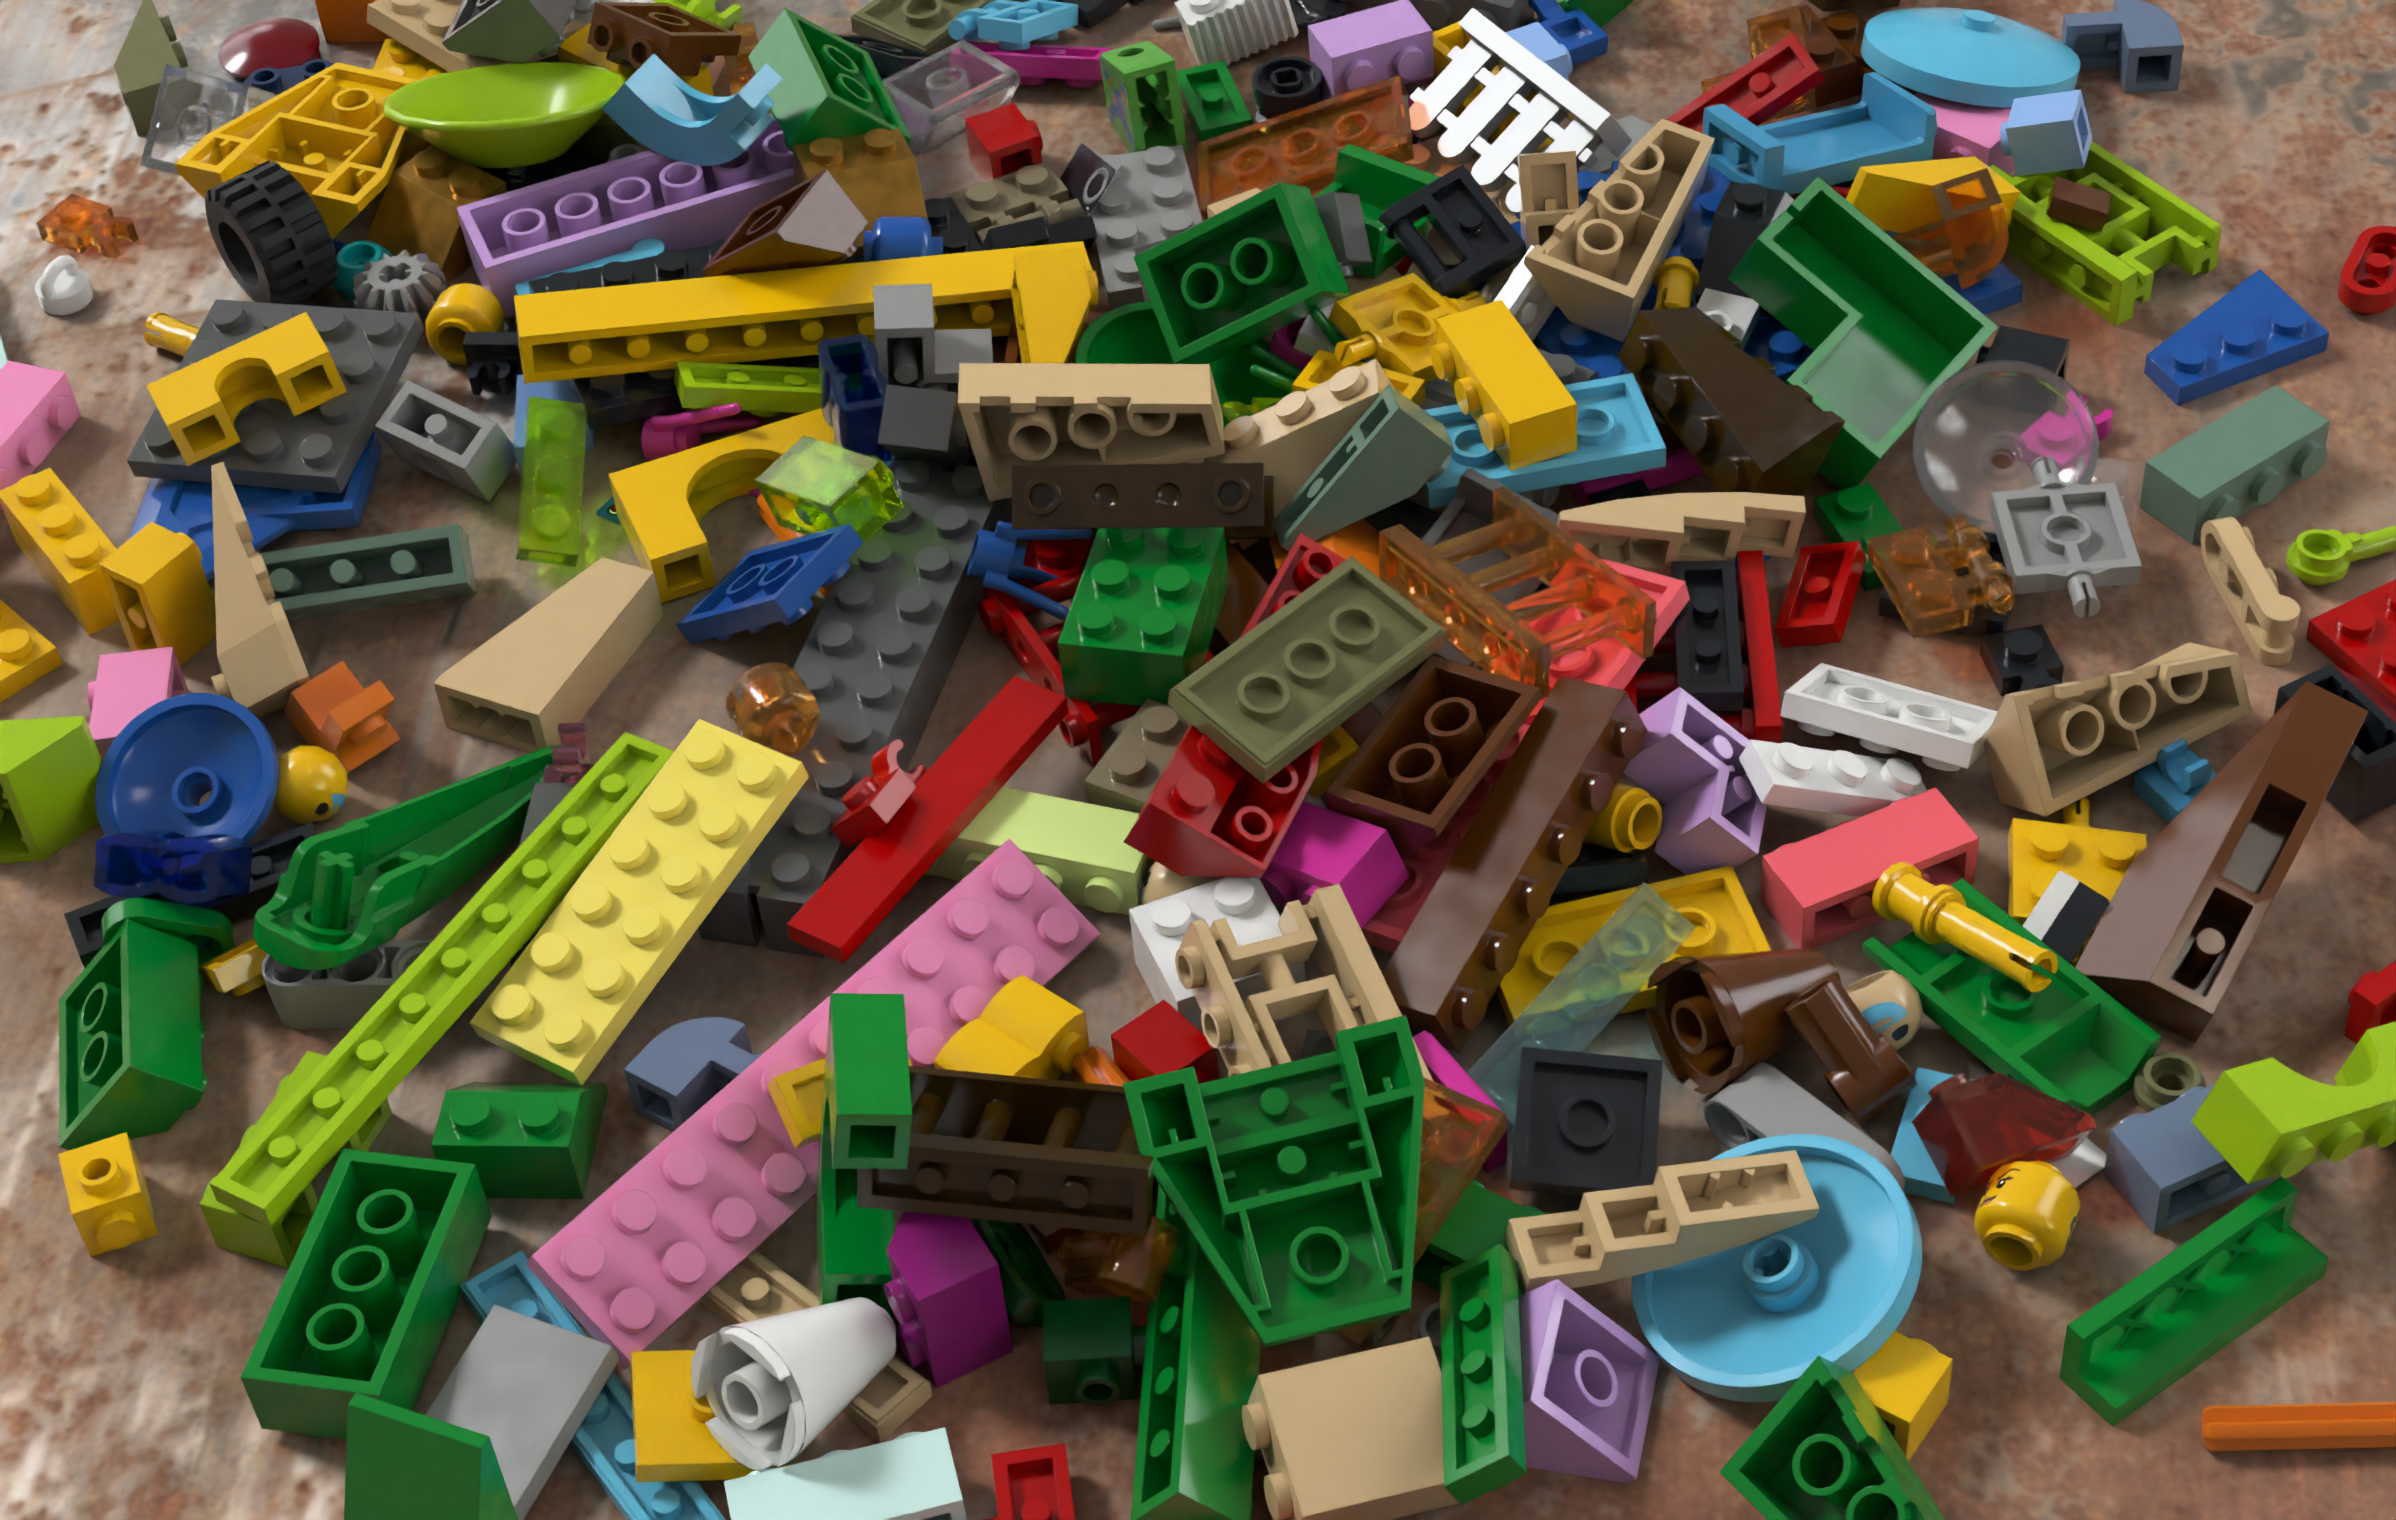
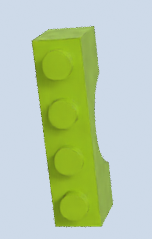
M2396 1021L2366 1030L2334 1077L2337 1086L2307 1078L2270 1057L2223 1071L2191 1122L2247 1184L2280 1175L2282 1178H2289L2308 1165L2327 1159L2331 1163H2336L2345 1159L2354 1151L2371 1145H2376L2378 1148L2386 1147L2396 1141Z

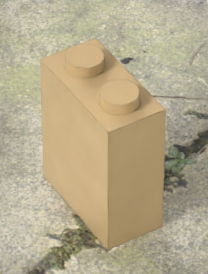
M1430 1337L1258 1375L1248 1403L1242 1407V1422L1249 1446L1252 1450L1261 1449L1269 1472V1475L1264 1477V1493L1269 1512L1274 1520H1392L1459 1504L1444 1487L1442 1374Z

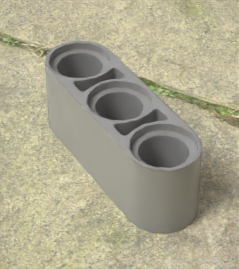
M389 940L342 966L324 970L294 968L280 964L267 954L262 963L261 973L276 1014L285 1026L299 1030L352 1029L429 946L432 940Z
M1757 1063L1705 1103L1704 1116L1710 1130L1729 1150L1754 1140L1777 1135L1814 1134L1832 1137L1859 1147L1875 1157L1894 1176L1902 1191L1905 1188V1179L1900 1166L1883 1147L1778 1069L1767 1063Z

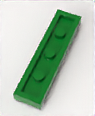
M1501 1243L1439 1275L1444 1487L1461 1505L1492 1490L1500 1489L1511 1481L1527 1474L1517 1261Z

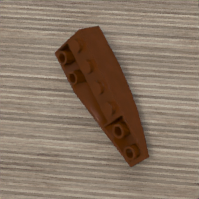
M2306 681L2130 864L2075 968L2124 1007L2196 1043L2215 1013L2369 711Z

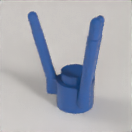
M998 520L995 532L983 529L978 530L969 559L967 575L983 579V587L1003 591L1056 618L1066 621L1070 609L1016 583L1021 578L1041 585L1059 576L1024 566L1026 547L1015 543L1016 540L1089 539L1092 536V530H1013L1012 524Z

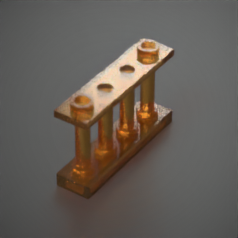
M1504 486L1493 490L1492 524L1436 545L1430 546L1424 543L1402 524L1380 531L1379 578L1446 630L1445 638L1486 672L1539 687L1543 696L1542 699L1548 697L1549 668L1552 664V659L1611 636L1615 637L1642 659L1653 655L1654 630L1657 621L1656 601ZM1497 548H1500L1512 558L1469 575L1453 566ZM1533 577L1539 578L1550 587L1505 605L1490 595ZM1575 606L1588 616V618L1544 635L1528 625L1530 622Z

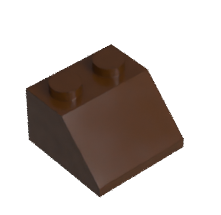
M826 169L751 209L701 272L706 277L818 267L825 263L839 265L857 250L858 246L854 241L869 222Z

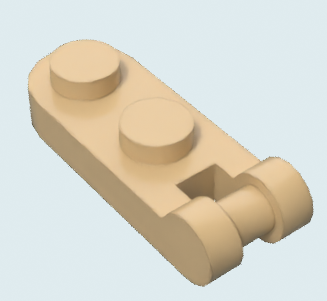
M2231 516L2206 521L2201 530V550L2204 564L2241 634L2258 662L2270 667L2286 665L2291 661L2295 641L2290 633L2298 625L2301 610L2296 600L2279 594L2276 576L2271 568L2263 566L2255 551L2254 539L2248 527H2241L2236 518Z

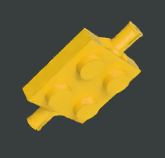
M1414 272L1335 301L1328 318L1349 339L1336 344L1334 350L1335 357L1338 362L1343 360L1341 364L1343 366L1352 365L1365 358L1377 359L1382 368L1423 379L1427 383L1438 378L1430 357V348L1436 344V319L1485 305L1486 301L1482 295L1478 297L1479 292L1477 291L1457 299L1441 296Z
M2086 797L2079 800L2077 809L2076 802L2062 808L2063 824L2013 818L2008 834V915L2023 926L2059 871L2067 873L2106 897L2110 902L2130 864L2147 847L2146 834L2091 827L2089 825L2090 801ZM2100 920L2071 962L2072 966L2075 967Z

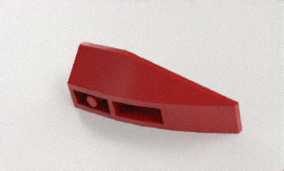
M1300 533L1239 639L1342 564L1346 559ZM1190 724L1125 838L1124 843L1180 876L1261 878L1266 872L1316 777L1323 738L1263 784L1220 749L1205 733L1202 734Z

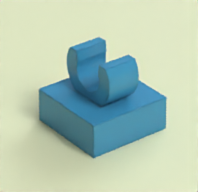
M2181 738L2160 749L2156 762L2135 772L2132 790L2169 824L2217 773L2211 769L2209 761L2205 758L2201 760L2187 747V742Z

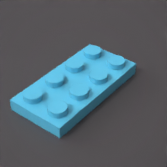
M1633 373L1564 385L1577 403V451L1512 471L1507 468L1496 450L1490 451L1486 448L1478 424L1471 414L1464 415L1458 404L1424 410L1445 426L1455 449L1451 453L1450 462L1444 472L1432 482L1426 481L1421 488L1429 509L1449 506L1456 495L1460 477L1468 468L1499 481L1506 488L1519 494L1526 491L1565 484H1576L1587 480L1665 467L1666 446Z

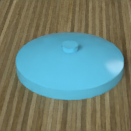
M1920 7L1884 12L1868 21L1861 45V55L1865 62L1877 73L1899 85L1937 98L1987 107L2012 108L2013 101L2016 98L2075 90L2081 67L2078 55L2052 35L2024 23L1981 10Z
M1788 1134L1754 1140L1725 1151L1711 1159L1718 1160L1796 1150L1820 1209L1816 1218L1745 1245L1676 1266L1632 1276L1633 1307L1638 1323L1663 1363L1676 1376L1690 1386L1718 1398L1741 1402L1779 1401L1818 1355L1852 1372L1874 1355L1890 1338L1910 1307L1917 1289L1922 1265V1238L1914 1210L1897 1180L1881 1162L1863 1149L1832 1137L1814 1134Z

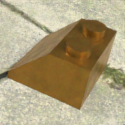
M899 128L889 130L873 129L865 134L835 139L819 138L811 143L793 145L794 186L827 169L869 222L854 242L858 248L849 258L863 256L864 230H872L874 222L879 217L912 216L924 217L928 220L915 158Z
M432 145L426 150L417 153L413 159L393 171L365 241H371L385 247L393 256H398L403 250H407L411 257L419 253H426L430 262L439 264L440 271L444 273L446 283H449L472 266L456 207L508 192L506 182L467 162L460 161Z

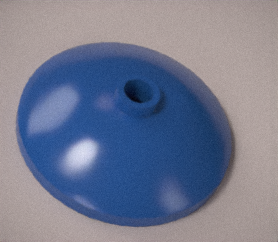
M189 693L174 696L154 704L137 715L123 728L112 742L101 764L96 783L95 802L98 820L105 836L112 846L132 863L148 871L168 875L244 847L264 823L275 799L279 779V763L275 744L264 724L251 711L235 700L225 696L210 693ZM212 791L209 799L199 806L202 796Z

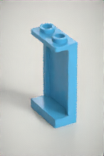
M1877 72L1864 74L1862 99L1858 104L1756 126L1725 104L1704 108L1703 134L1715 138L1708 165L1733 182L1743 184L1754 183L1765 188L1786 191L1789 195L1803 192L1817 177L1830 186L1854 180L1859 167L1932 160L1934 137L1937 133L1935 108Z

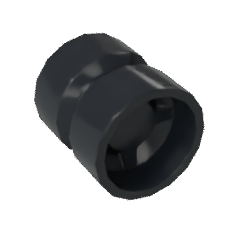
M1295 56L1274 58L1258 66L1252 74L1254 103L1257 106L1255 111L1256 139L1261 151L1271 157L1297 159L1311 155L1320 149L1325 141L1324 113L1321 106L1323 104L1322 78L1319 67L1306 58Z

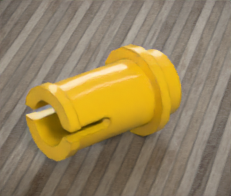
M1672 256L1665 259L1658 266L1654 278V284L1658 290L1653 310L1690 307L1691 296L1698 287L1700 275L1689 259L1681 256Z

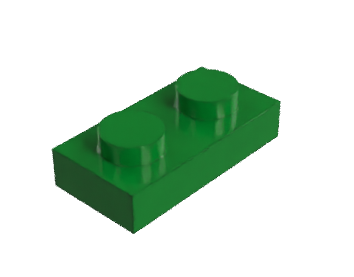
M1224 60L1176 71L1181 104L1202 148L1215 145L1224 146L1237 140L1254 137L1252 118Z
M1870 482L1814 498L1813 516L1832 544L1860 541L1867 559L1859 582L1865 592L1884 587L1895 557L1923 562L1922 555Z

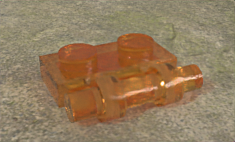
M1964 514L1953 515L1946 521L1945 530L1950 537L1948 539L1936 541L1928 525L1869 538L1868 559L1913 638L1972 625L1974 605L1988 602L1996 613L2007 612L2015 605L2016 598L2010 590L2012 585L2010 575L2000 562L1993 561L1988 553L1990 542L1979 526L1972 525ZM1967 566L1971 574L1957 577L1953 569Z

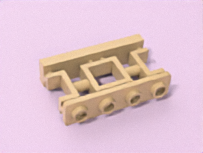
M1340 884L1315 889L1309 903L1306 905H1302L1300 900L1288 902L1278 921V927L1283 936L1238 946L1226 918L1214 920L1210 928L1205 919L1190 922L1175 955L1176 970L1182 985L1186 989H1192L1202 1011L1201 1022L1206 1040L1211 1047L1219 1049L1228 1069V1077L1292 1062L1273 1022L1275 1020L1318 1010L1335 1047L1336 1032L1402 1016ZM1312 953L1322 977L1296 984L1288 966L1308 961ZM1261 973L1269 991L1249 995L1245 1003H1243L1233 979ZM1414 1041L1425 1080L1421 1137L1422 1153L1432 1150L1450 1115Z

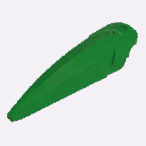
M569 743L547 746L395 806L345 822L340 828L317 834L304 840L294 851L287 872L280 875L278 888L273 898L265 906L259 908L256 913L253 936L258 947L280 964L302 970H324L342 966L395 938L400 928L414 921L449 897L508 847L523 831L534 784L565 783L581 764L584 750Z

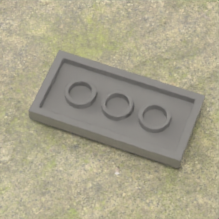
M1182 145L1170 147L1155 146L1148 150L1119 155H1099V157L1117 170L1116 175L1091 214L1086 211L1087 216L1092 215L1097 232L1094 247L1109 309L1137 302H1145L1139 271L1133 258L1135 256L1134 248L1171 238L1203 221Z

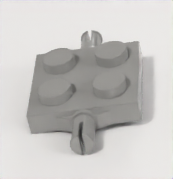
M2042 456L2035 459L2030 467L2036 485L2023 490L1991 492L1990 514L2013 594L2067 590L2070 594L2073 611L2076 616L2084 618L2086 608L2088 617H2092L2101 608L2095 588L2140 584L2142 564L2115 482L2087 485L2063 482L2058 472L2056 460L2053 457L2047 456L2045 466Z

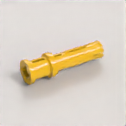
M1899 862L1891 865L1876 882L1872 894L1874 912L1887 921H1897L1900 919L1911 925L1915 935L1928 944L1948 942L1957 949L1966 952L2020 983L2030 992L2037 993L2042 991L2052 981L2032 970V964L2039 965L2056 974L2058 959L2054 952L2041 948L1987 919L1980 913L1967 908L1965 899L1957 889L1944 884L1935 886L1922 878L1921 871L1910 863Z

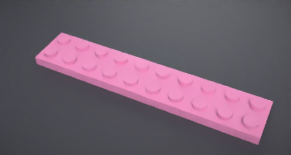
M1008 839L833 993L904 994L908 1057L915 1067L935 1068L934 1060L948 1040L964 1025L979 1018L990 1000L1007 983L1016 977L1024 975L1045 987L1084 952L1101 933L1034 863ZM830 995L538 1249L525 1264L596 1340L614 1347L620 1357L618 1364L623 1369H626L631 1363V1351H645L704 1298L713 1287L718 1285L738 1267L747 1256L760 1247L816 1196L820 1140L795 1149L767 1085L775 1076L826 1058Z

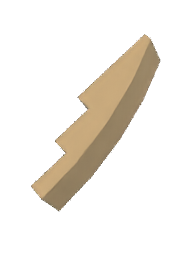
M1749 492L1673 493L1617 499L1560 511L1549 557L1550 566L1567 567L1575 555L1580 552L1671 577V562L1734 560L1735 563L1738 551L1763 550V555L1793 558L1806 514L1805 497Z
M1796 1150L1660 1166L1652 1185L1584 1193L1578 1211L1509 1219L1504 1238L1509 1253L1517 1261V1275L1523 1294L1555 1279H1558L1569 1288H1576L1676 1266L1745 1245L1816 1218L1820 1208Z

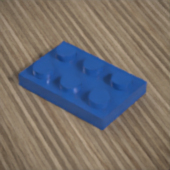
M849 523L751 550L676 626L691 644L711 638H716L718 642H721L743 630H748L753 634L764 629L769 624L780 621L783 625L792 624L812 608L813 602L810 597L820 587H826L834 583L849 570L851 565L847 559L864 542Z

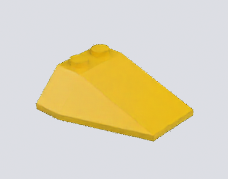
M337 62L205 135L175 163L177 173L205 199L208 190L266 161L276 162L286 169L309 194L333 239L388 185L410 131L384 116V99L404 85L419 81V79Z

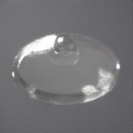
M1995 360L1975 364L1945 380L1936 388L1924 404L1915 426L1913 438L1915 471L1921 487L1931 502L1945 516L1957 524L1970 530L1974 529L1994 534L1996 532L1990 514L1991 492L2023 490L2036 485L2030 467L2035 459L2042 456L2045 466L2047 456L2053 457L2056 460L2058 472L2063 482L2082 485L2090 484L2097 466L2099 453L2095 421L2080 394L2067 381L2050 370L2035 364L2015 360ZM1997 454H2005L2011 458L2013 465L2007 469H1999L1992 464L1991 458Z

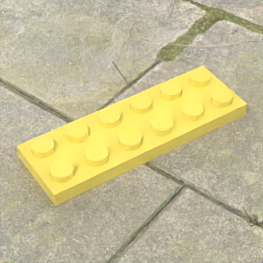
M699 719L469 1022L477 1035L582 1086L807 781L809 775L803 763Z

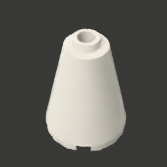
M856 1297L730 1325L716 1330L698 1343L691 1360V1385L695 1399L697 1400L706 1395L715 1415L714 1418L705 1422L710 1433L733 1459L752 1470L763 1471L770 1466L780 1467L781 1465L788 1464L893 1359L896 1352V1328L891 1316L885 1309L867 1298Z

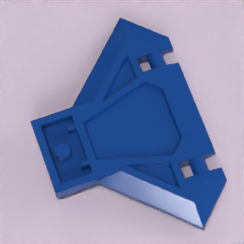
M376 432L372 433L342 494L233 485L253 536V541L251 542L255 552L288 531L340 529L359 526L382 452ZM151 478L129 539L151 521L172 532H182L193 539L200 548L203 556L201 560L207 581L215 577L212 483Z

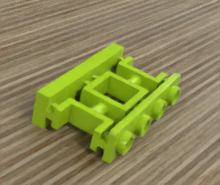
M2092 141L2084 168L2011 177L1995 165L1990 166L1992 170L2021 191L2011 212L2012 218L2009 226L2001 234L1999 241L1991 242L2115 327L2133 317L2135 299L2142 304L2151 299L2154 272L2172 262L2193 276L2200 271L2207 274L2217 266L2222 232L2221 225ZM2056 176L2111 193L2107 220L2110 222L2104 224L2101 232L2098 231L2097 233L2046 215L2049 193ZM2037 199H2041V201L2037 203L2034 202ZM2146 236L2151 238L2147 241L2143 240V238ZM2117 252L2122 253V255L2118 257H2115L2113 254Z

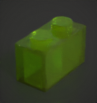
M805 435L755 479L778 525L804 535L850 523L865 543L903 508L892 485L894 483V476L882 460L872 455L865 456L844 449L837 443L829 444Z

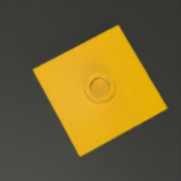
M696 1350L631 1351L630 1375L636 1482L731 1480L747 1476L755 1471L733 1459L713 1438L705 1423L714 1418L715 1415L706 1395L697 1400L694 1396L691 1385V1360ZM770 1466L768 1468H777L778 1466Z

